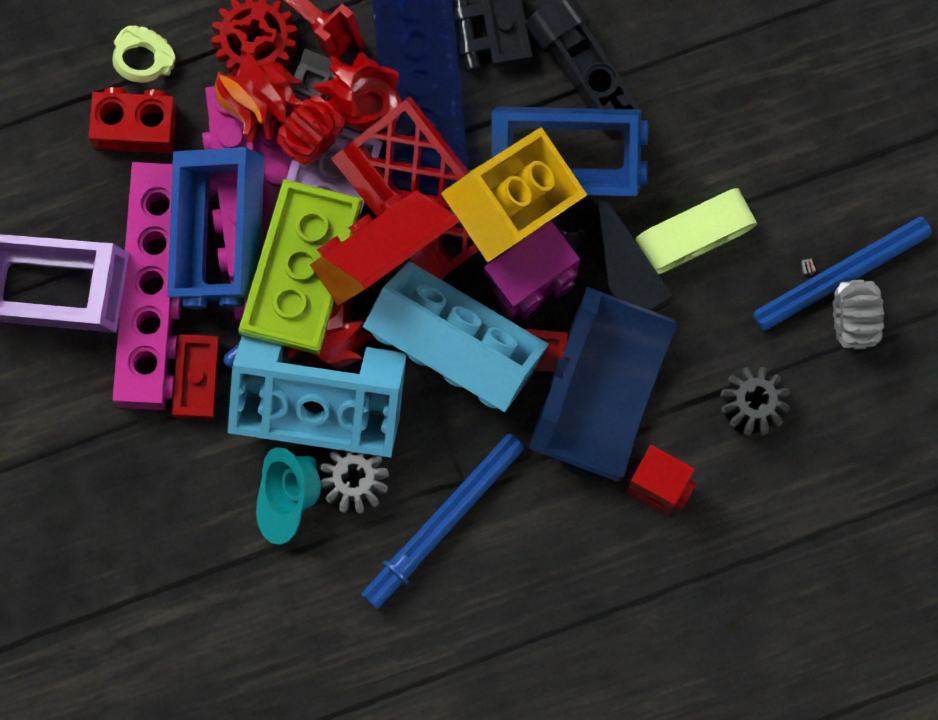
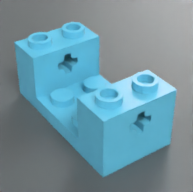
M246 336L241 337L232 365L228 433L384 457L392 456L400 419L407 353L366 347L360 374L283 363L284 346ZM314 401L321 404L324 410L314 413L307 410L303 404Z

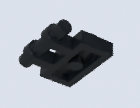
M452 0L454 9L451 11L452 23L457 25L460 43L457 44L458 55L460 59H463L467 73L481 70L479 60L481 54L490 53L493 68L532 61L522 0H480L481 3L469 5L468 0ZM484 19L487 37L475 39L473 22Z

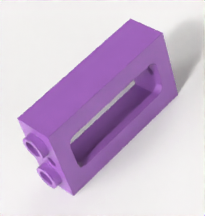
M0 234V322L116 333L129 253L113 243ZM12 264L93 270L87 308L5 301L3 293L7 270Z

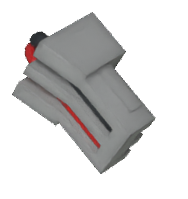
M812 258L801 261L803 275L810 276L811 274L812 276L816 272Z

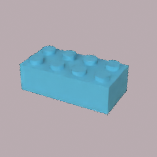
M410 261L382 288L363 325V328L372 332L378 341L397 347L407 353L413 362L432 368L442 374L448 383L467 389L477 395L483 404L491 408H498L503 412L508 409L528 383L549 345Z

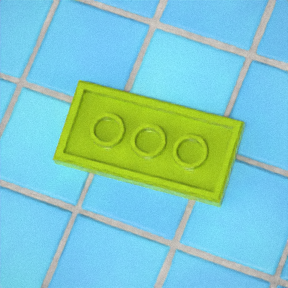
M283 179L239 326V335L317 355L320 354L335 301L310 264L321 257L317 249L332 238L338 236L342 242L352 235L348 227L359 219L363 205L362 198Z

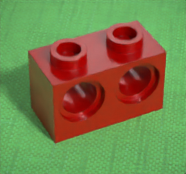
M115 87L105 88L104 92H92L89 140L93 148L173 154L177 106L173 96H168L166 92L161 90H145L144 94H128L127 90ZM112 111L123 113V118L119 123L114 125L104 123V118L108 113ZM152 113H159L164 116L158 126L147 127L143 124L145 118Z

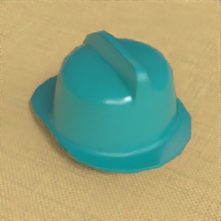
M280 447L270 450L264 458L256 506L257 522L263 536L270 543L277 545L287 543L294 537L301 521L302 512L316 503L321 491L320 478L316 470V459L311 456H294L287 449Z

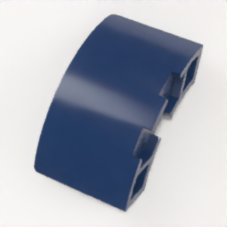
M587 287L570 327L569 338L562 357L567 358V360L558 359L548 387L550 391L543 408L540 410L529 449L621 482L625 476L634 440L650 393L676 331V320Z

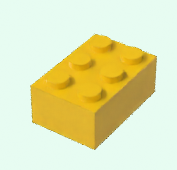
M542 127L478 166L441 193L487 262L587 196Z

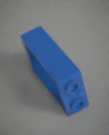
M496 107L492 111V158L513 145V132L518 128L618 130L624 135V165L620 169L570 168V170L587 195L637 196L640 191V185H647L648 161H641V145H648L649 125L647 120H641V110Z
M247 147L173 151L167 297L183 301L184 308L206 309L207 302H219L221 307L241 308L244 307V301L248 300L261 256L265 155ZM238 173L234 283L209 285L206 282L209 181L214 174Z

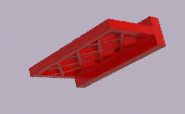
M410 96L331 158L377 217L384 213L379 205L398 192L405 198L414 191H419L420 174L440 178L438 197L424 195L444 208L445 206L450 207L441 194L447 189V179L458 181L469 173ZM404 111L407 112L416 124L415 137L395 134L396 117ZM388 124V132L379 131ZM369 138L387 140L386 160L373 158L363 146V143ZM395 142L414 145L413 164L393 161ZM422 147L436 149L441 156V169L421 166ZM393 169L412 173L411 192L398 190L393 184ZM451 227L410 257L411 261L442 280L449 272L479 251L475 243L470 246V239L472 238L465 228ZM443 234L463 237L462 252L453 259L442 246Z

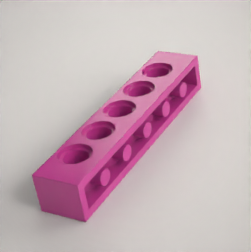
M132 162L125 251L129 253L119 315L112 400L118 408L166 410L167 399H173L175 375H169L170 359H176L178 335H172L173 319L180 320L182 303L179 300L167 297L173 164ZM164 200L170 203L169 209L162 215L156 216L149 213L151 205L156 201ZM155 239H162L167 242L165 250L158 255H151L146 252L147 245ZM158 278L163 280V287L158 293L149 295L143 292L144 284L149 279ZM154 317L160 320V327L155 333L143 334L140 332V325L145 319ZM145 357L157 359V366L152 373L143 375L137 372V365L141 359Z

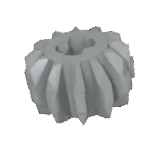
M850 280V282L840 283L834 292L835 300L833 301L834 313L832 316L834 317L836 339L843 348L866 349V347L876 346L882 338V329L884 328L883 316L885 313L883 312L881 290L873 281Z
M333 450L330 452V457L336 466L322 464L320 468L324 474L332 476L320 481L321 489H333L326 497L327 502L332 504L342 497L339 509L343 513H346L349 509L350 502H355L358 514L363 513L362 500L367 499L371 506L376 507L379 502L372 492L386 494L388 490L387 485L376 481L389 476L387 468L375 469L381 463L382 456L373 455L370 459L366 460L368 454L358 453L357 456L351 451H345L346 457L341 458L339 453ZM357 470L359 476L363 473L365 474L366 478L359 480V487L351 488L350 482L343 483V480L349 478V471Z

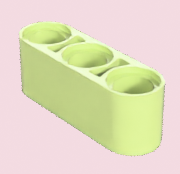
M734 188L647 229L638 235L635 240L656 272L661 274L753 229L757 222L739 188Z

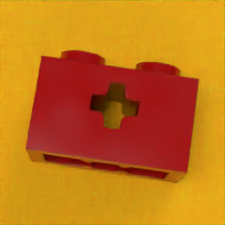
M650 445L632 477L626 493L669 516L674 507L679 510L683 509L697 483L690 480L695 468Z

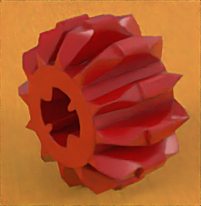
M319 95L313 96L310 99H305L298 108H294L290 116L286 117V122L279 128L277 143L283 148L282 151L294 161L301 163L303 166L311 164L314 161H318L320 156L327 153L328 149L336 143L337 137L343 131L345 118L339 113L340 110L331 102Z

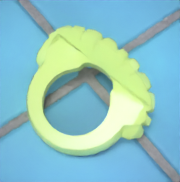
M136 25L127 26L120 31L113 42L116 46L112 59L114 68L127 80L138 83L150 82L157 79L160 75L169 76L171 69H174L176 56L173 48L167 44L166 39L156 34L153 30ZM138 46L145 47L154 53V64L146 70L132 69L123 61L122 55L124 52Z

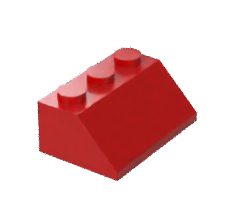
M418 190L405 198L398 192L379 205L384 213L373 220L368 213L348 227L352 232L350 237L341 242L339 237L335 236L318 248L317 251L321 257L311 263L310 266L336 304L340 305L368 288L460 222L455 214Z

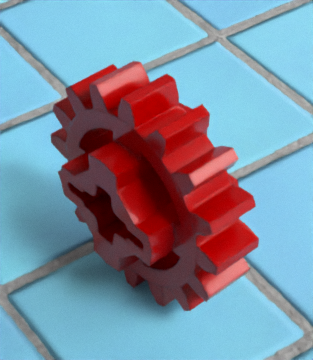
M231 0L233 9L230 12L223 8L219 9L218 12L223 22L212 23L213 32L218 35L211 38L213 48L219 49L216 52L218 62L228 60L226 65L227 72L231 74L234 68H239L245 54L248 52L252 54L260 66L272 62H280L287 66L291 63L286 52L297 51V44L291 38L298 36L296 26L289 25L293 21L292 13L288 11L281 14L283 9L281 1L277 0L270 6L268 5V0H259V2L245 0L243 4H240L237 0ZM268 18H271L279 26L281 33H277V29L268 26ZM255 32L261 33V36H257L254 42L248 41V37H253ZM228 40L232 41L233 45L240 46L241 56L233 52L228 44ZM268 53H271L269 56L260 59L261 57L267 55Z

